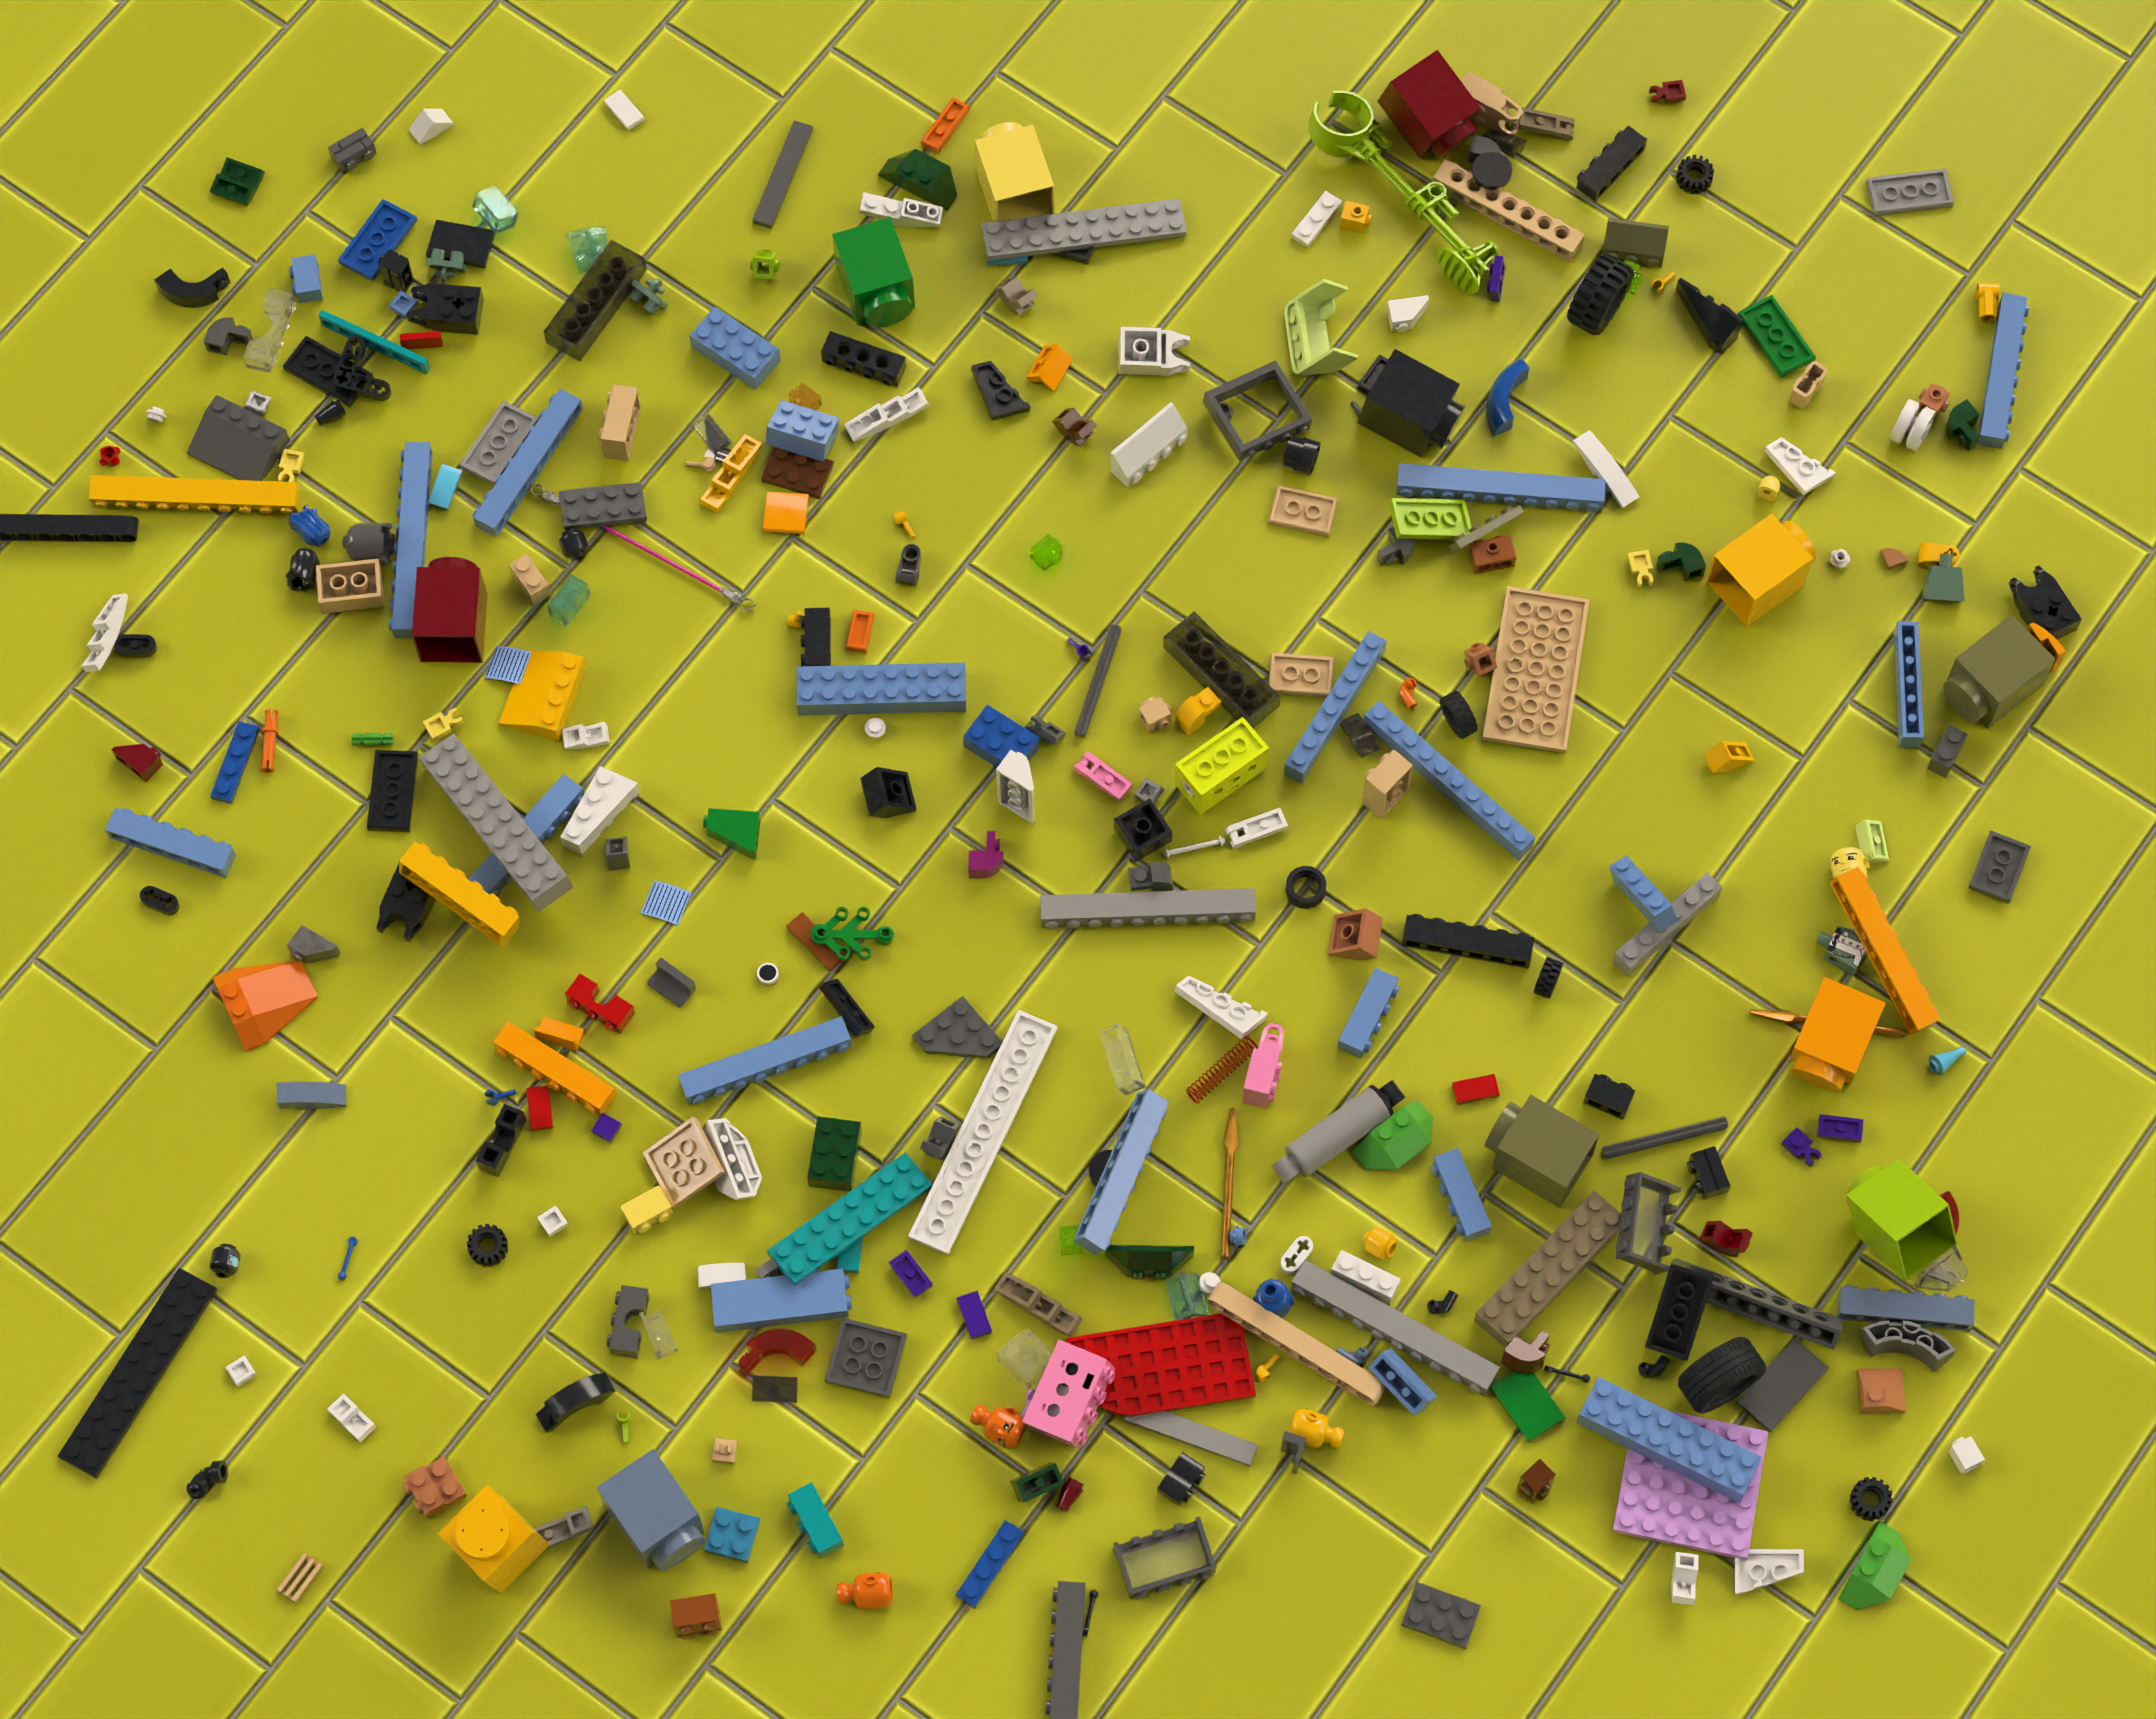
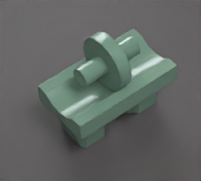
M433 248L431 258H427L426 261L430 268L442 269V271L435 270L434 273L435 276L441 277L442 283H447L448 278H455L456 273L449 272V270L466 272L467 266L464 264V254L462 252L452 251L451 259L447 261L444 260V250Z
M659 278L654 281L647 279L648 289L634 279L631 283L634 288L629 295L630 298L640 304L643 298L648 296L650 299L644 305V308L653 315L660 307L664 309L667 307L668 304L655 295L657 292L662 295L665 291L661 288L662 281Z

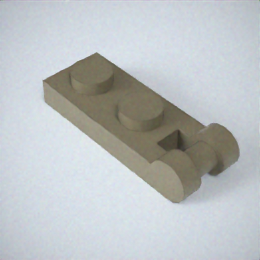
M1521 108L1523 115L1519 118L1518 129L1561 137L1565 141L1573 139L1572 128H1574L1575 124L1573 118Z

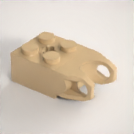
M1468 71L1461 82L1481 107L1472 120L1477 125H1482L1496 133L1516 136L1520 130L1518 129V120L1523 115L1521 107L1510 97L1502 94L1503 89ZM1516 109L1518 115L1512 116L1508 110ZM1507 122L1512 123L1516 126V129L1509 131L1505 128V124Z

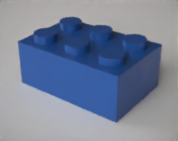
M989 705L985 706L963 735L964 747L995 767L1000 765L1010 750L1015 753H1022L1030 761L1040 747L1037 735Z

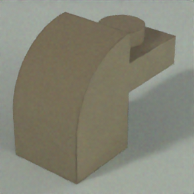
M1010 277L995 288L1004 304L1017 315L1022 314L1035 304L1033 299L1037 297L1033 289L1026 290L1018 277Z

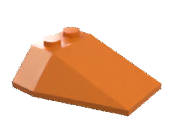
M301 961L234 968L213 977L246 1052L267 1043L318 998Z

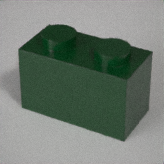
M1052 1462L1010 1481L1019 1502L1029 1501L1065 1484L1056 1463Z

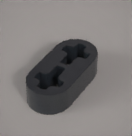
M146 886L140 892V899L148 908L169 916L176 914L179 910V902L173 894L154 886ZM153 893L154 897L157 900L153 898L147 900L146 895H151ZM162 901L166 903H170L172 901L174 906H169L168 908H166L165 904L162 903Z

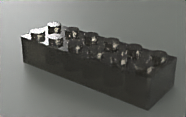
M610 240L543 331L546 343L580 362L633 290L634 286L631 283L634 279L639 282L647 271L645 258Z
M1195 611L1163 637V648L1204 689L1209 687L1221 700V706L1236 721L1244 717L1249 725L1255 728L1279 707L1280 696Z

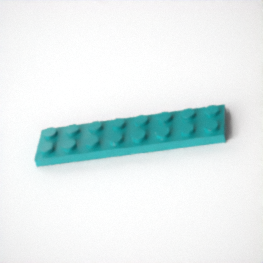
M905 1152L767 1250V1254L795 1286L932 1188L933 1184Z

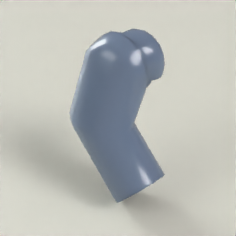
M1340 1346L1336 1350L1337 1353L1356 1365L1362 1364L1367 1360L1368 1351L1362 1347L1351 1353Z

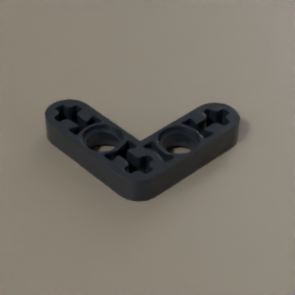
M351 336L346 342L333 376L335 388L342 392L377 401L388 400L391 396L388 382L357 374L366 351V346L362 337ZM357 343H359L360 347L357 346L356 349H355V354H353V352H354L353 346H355ZM347 360L355 361L352 367L344 366ZM344 372H345V373H346V375H345L346 381H344L342 384H340L339 380H340V381L343 380V378H344ZM360 382L368 384L367 388L359 390L357 385ZM385 388V391H382L381 394L378 393V390Z

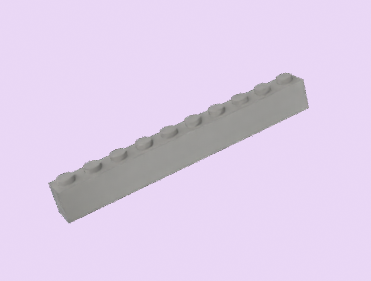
M1255 888L1040 895L1041 927H1046L1047 929H1056L1061 926H1067L1072 929L1080 926L1098 928L1101 925L1120 927L1123 924L1142 926L1149 923L1157 926L1166 923L1184 925L1187 922L1206 924L1209 921L1228 923L1238 920L1239 922L1247 923L1255 920L1256 917Z
M1304 1260L1292 1280L1291 1288L1296 1295L1303 1298L1306 1296L1312 1299L1316 1306L1330 1309L1336 1317L1350 1320L1354 1327L1363 1330V1328L1368 1330L1374 1338L1388 1341L1394 1349L1406 1351L1412 1359L1418 1362L1424 1361L1435 1372H1444L1455 1383L1460 1384L1462 1382L1469 1386V1390L1475 1394L1480 1395L1482 1393L1486 1395L1499 1372V1366Z

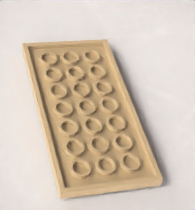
M1507 586L1495 659L1498 668L1493 669L1482 740L1566 754L1590 599Z

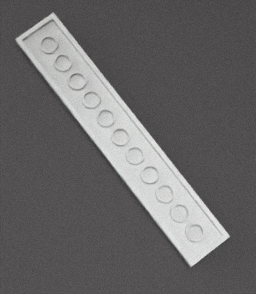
M1018 1010L908 1235V1239L949 1256L1051 1045L1058 1026Z

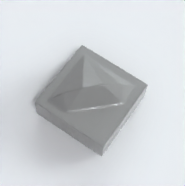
M252 390L244 409L263 417L271 402V397Z
M1145 778L1134 796L1143 802L1150 798L1155 805L1164 789Z

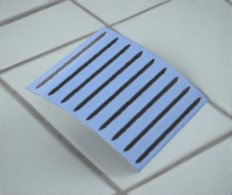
M496 646L484 678L520 684L532 652Z
M654 881L641 914L653 916L678 925L691 892L673 885Z

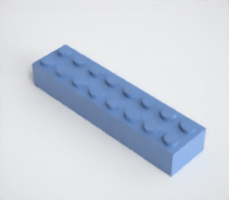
M965 663L797 667L798 715L966 711Z
M1600 1377L1597 1378L1577 1419V1424L1739 1504L1762 1459L1761 1456Z

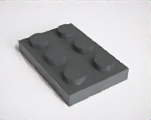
M1990 831L1968 888L2009 904L2031 846Z
M1416 1582L1401 1626L1466 1649L1481 1605Z

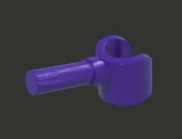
M1072 638L1067 639V642L1077 650V654L1082 661H1087L1084 657L1085 654L1092 656V652L1087 645H1079Z

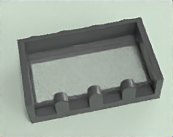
M1642 1172L1627 1175L1624 1183L1625 1189L1621 1205L1622 1212L1615 1259H1620L1652 1271L1654 1275L1668 1272L1670 1266L1662 1264L1661 1257L1670 1255L1672 1248L1663 1245L1664 1236L1673 1234L1674 1226L1666 1224L1667 1215L1674 1214L1677 1211L1676 1205L1668 1204L1669 1195L1681 1192V1188Z
M1200 1516L1195 1517L1193 1522L1184 1525L1178 1523L1168 1530H1155L1152 1532V1535L1142 1538L1136 1536L1123 1544L1113 1543V1549L1129 1599L1135 1597V1600H1140L1148 1597L1150 1592L1157 1591V1593H1162L1170 1590L1169 1586L1178 1584L1179 1587L1191 1583V1579L1200 1577V1580L1212 1577L1213 1573L1216 1572V1565Z

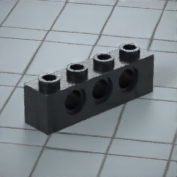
M832 331L829 332L821 350L822 361L827 365L841 367L850 373H859L867 379L879 380L887 386L893 385L898 387L907 367L906 357ZM841 353H848L845 356L840 355ZM861 359H866L867 361H866V362H860L859 360H861ZM879 366H886L883 369L878 368Z

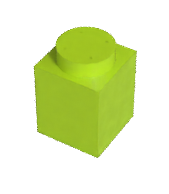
M1899 1158L1887 1167L1875 1166L1865 1170L1851 1184L1846 1194V1200L1850 1208L1856 1235L1904 1281H1907L1958 1245L1949 1204Z

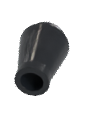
M332 400L314 416L319 425L322 426L323 424L342 419L343 415L347 413L339 400Z

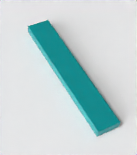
M321 310L318 316L322 326L347 338L360 336L364 339L366 347L424 374H427L430 370L427 358L324 310Z

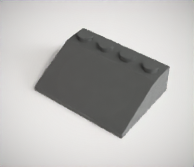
M216 395L205 410L187 454L238 480L263 481L290 442L286 429Z

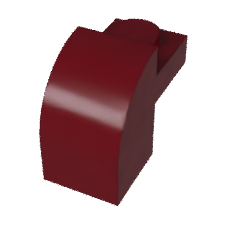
M1707 1221L1699 1241L1721 1254L1738 1257L1739 1253L1745 1252L1749 1247L1753 1233L1748 1229H1732L1722 1221Z

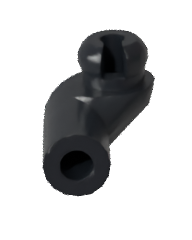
M1449 1290L1444 1300H1430L1427 1304L1429 1312L1434 1315L1448 1313L1458 1294Z
M1661 1355L1655 1364L1642 1362L1638 1366L1639 1374L1645 1378L1658 1377L1670 1363V1360L1666 1356Z

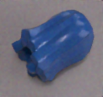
M305 505L300 513L290 515L288 521L290 522L291 529L296 531L306 544L322 546L330 538V527L318 516L315 508L310 509L308 505Z

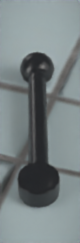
M1545 1366L1544 1368L1545 1371L1581 1379L1584 1383L1590 1381L1588 1374L1579 1375L1550 1366Z
M1092 1590L1089 1593L1091 1599L1083 1636L1088 1635L1095 1598L1098 1597L1096 1590Z

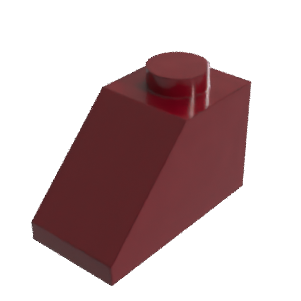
M145 744L115 746L111 749L118 761L145 782L163 765L160 758L161 753L154 747L149 748Z

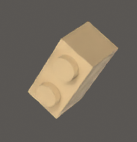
M527 554L509 564L513 578L533 606L551 596L548 583Z

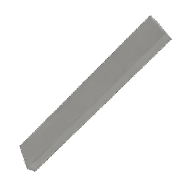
M1166 1411L1140 1416H1125L1124 1421L1249 1467L1258 1447V1444Z

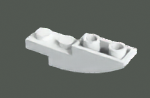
M863 192L859 214L878 218L877 221L891 217L893 225L939 227L943 207L904 198L902 202Z

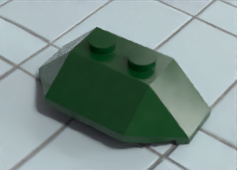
M917 149L888 159L878 173L879 177L936 206L943 207L945 211L950 208L957 197L950 166Z
M1109 1245L1105 1250V1255L1127 1277H1132L1134 1280H1142L1145 1277H1154L1155 1280H1166L1167 1277H1172L1193 1258L1194 1246Z

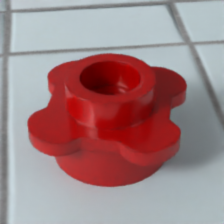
M113 446L101 448L100 464L102 466L107 464L118 465L120 463L118 458L121 452L120 448Z

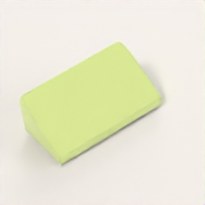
M1863 820L1856 824L1855 829L1859 848L1863 852L1864 857H1867L1869 864L1889 861L1881 821Z

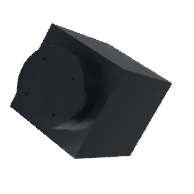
M1394 349L1368 393L1357 423L1422 458L1430 444L1441 450L1444 448L1466 406L1454 400L1460 386L1458 382Z

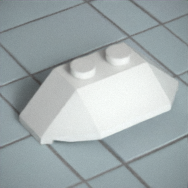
M726 1118L708 1120L705 1126V1135L725 1171L723 1175L714 1180L718 1191L735 1200L754 1198L762 1176L748 1139L737 1128L732 1126Z

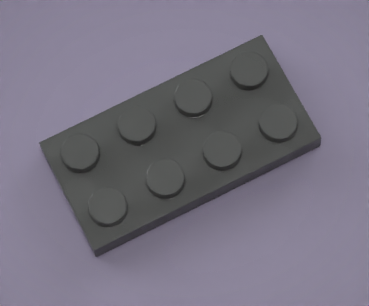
M641 482L559 491L564 530L647 521Z

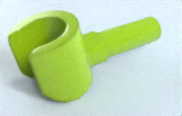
M628 1410V1416L625 1419H621L620 1412H617L618 1423L621 1425L623 1433V1443H629L628 1425L631 1422V1416Z

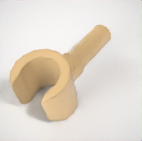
M708 456L704 462L686 461V466L699 467L706 472H712L716 463H714V458Z

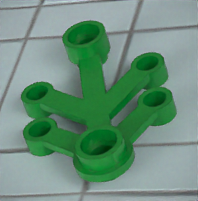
M838 907L835 915L825 925L817 924L810 931V938L815 944H825L841 961L849 958L850 950L845 946L840 947L833 939H841L858 954L860 960L867 961L871 957V949L867 946L862 947L855 939H876L879 944L888 945L892 942L894 936L893 930L887 926H882L878 930H854L861 922L868 920L870 911L867 907H860L857 910V915L841 930H832L840 921H845L848 918V909ZM842 911L846 915L840 916L838 913ZM865 912L867 915L861 916L859 913ZM822 931L825 935L819 936L817 932ZM882 932H888L889 935L883 936ZM845 951L847 955L841 956L839 952ZM866 951L868 955L863 956L861 952Z

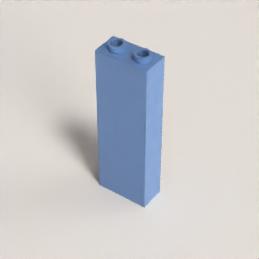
M842 1268L816 1271L795 1286L785 1275L711 1284L716 1333L848 1317V1310L852 1309L851 1296L846 1297V1289L850 1288L849 1276H844Z

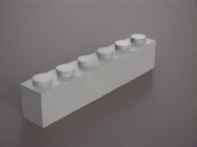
M1706 873L1671 903L1677 919L1676 923L1661 932H1658L1651 923H1648L1615 952L1612 962L1628 977L1720 896L1722 886Z

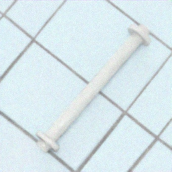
M1219 836V839L1182 848L1173 850L1165 848L1163 855L1169 859L1170 855L1218 844L1223 846L1225 839Z

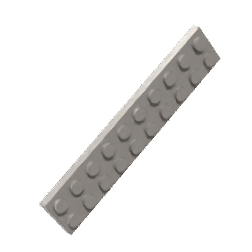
M1180 198L981 223L988 261L1187 236Z

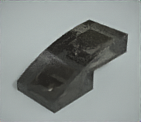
M1359 713L1340 721L1342 730L1349 737L1352 747L1361 758L1380 750L1374 735Z

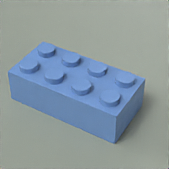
M716 307L709 312L690 334V342L693 349L755 390L781 361L780 351L777 347Z

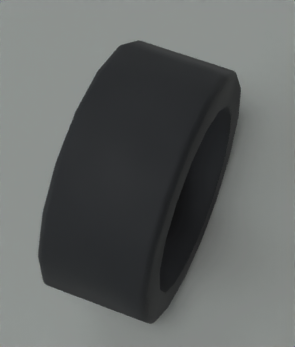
M1312 866L1297 867L1290 872L1286 881L1285 892L1287 898L1293 905L1299 908L1309 909L1316 907L1325 897L1326 880L1324 875ZM1301 877H1310L1316 880L1319 886L1317 894L1310 898L1298 896L1293 889L1295 881Z

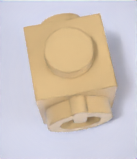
M1151 697L1140 704L1139 717L1148 733L1156 729H1163L1171 722L1172 708L1168 702L1165 703L1162 697Z

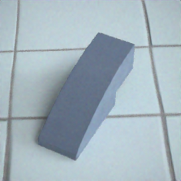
M278 1082L277 1104L280 1109L302 1107L303 1110L346 1107V1085L326 1082Z

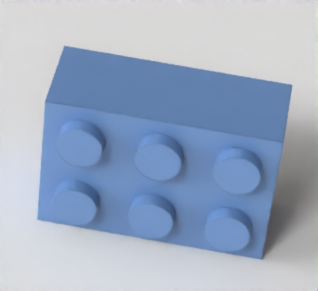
M781 400L767 426L766 445L824 462L838 435L839 417Z

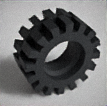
M1693 155L1692 159L1690 156H1687L1686 160L1683 159L1681 164L1679 163L1676 174L1677 184L1679 183L1681 189L1684 187V192L1686 193L1688 190H1691L1690 194H1694V191H1697V194H1701V190L1703 192L1707 191V187L1711 186L1714 169H1712V163L1708 164L1709 160L1707 158L1703 161V156L1701 155L1699 159L1696 158V155ZM1690 170H1697L1702 173L1703 177L1692 179L1687 173Z
M1550 957L1546 958L1533 993L1550 999L1561 973L1563 962Z
M485 1224V1227L479 1225V1229L476 1230L474 1228L472 1230L473 1234L468 1236L467 1249L472 1260H475V1263L478 1265L481 1263L484 1267H486V1264H489L490 1267L494 1266L493 1263L495 1262L499 1264L500 1259L504 1260L506 1257L505 1253L508 1252V1242L505 1234L496 1225H492V1227L489 1224ZM485 1238H492L496 1242L495 1249L488 1253L482 1252L479 1249L480 1242Z
M1866 1477L1863 1481L1861 1479L1854 1486L1850 1494L1852 1510H1856L1855 1514L1863 1516L1862 1519L1864 1520L1869 1518V1521H1874L1875 1518L1877 1520L1888 1512L1893 1498H1891L1892 1491L1888 1490L1889 1485H1884L1882 1479L1877 1481V1477H1872V1479ZM1867 1491L1877 1493L1880 1499L1879 1504L1874 1507L1867 1506L1863 1501V1494Z

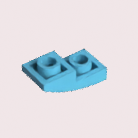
M442 464L428 503L449 509L462 470Z

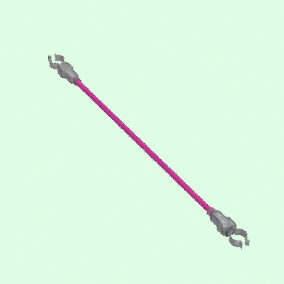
M534 484V485H533V487H542V488H543V486H542L541 484ZM543 488L544 494H534L532 491L533 496H542L545 502L561 507L559 497L551 490L545 491ZM600 526L717 590L730 603L734 605L740 604L741 607V601L749 600L753 603L752 599H743L742 595L736 591L716 586L608 526ZM742 607V609H743L744 611H751V610H752V608L745 609V608Z

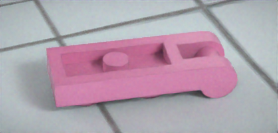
M1088 751L1082 756L1083 759L1080 763L1077 762L1073 766V769L1079 775L1086 777L1118 802L1132 788L1131 782ZM1089 764L1093 765L1090 770L1087 768Z

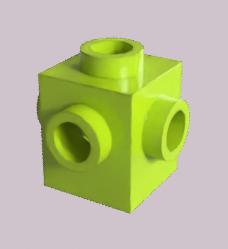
M761 249L759 252L756 251L754 257L750 259V270H753V278L769 280L773 279L776 272H779L780 261L776 259V253H772L771 250Z

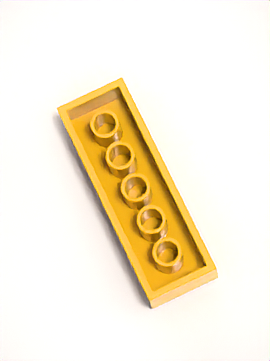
M415 841L399 860V873L503 948L519 928L518 912L511 906L506 907L501 904V900L493 893L489 895L483 891L484 888L478 882H471L465 878V873L460 869L456 868L454 870L448 865L449 863L442 856L436 857L431 853V849L423 843L418 844Z

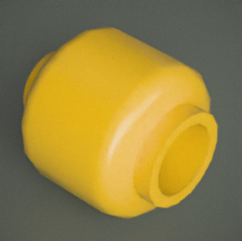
M1376 1227L1371 1231H1367L1364 1235L1363 1243H1365V1251L1368 1254L1383 1260L1391 1257L1396 1251L1397 1242L1392 1233Z

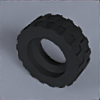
M1453 691L1439 699L1443 715L1458 738L1464 739L1477 732L1478 725L1473 712L1458 691Z

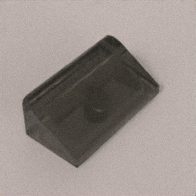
M753 1376L752 1401L797 1403V1377Z

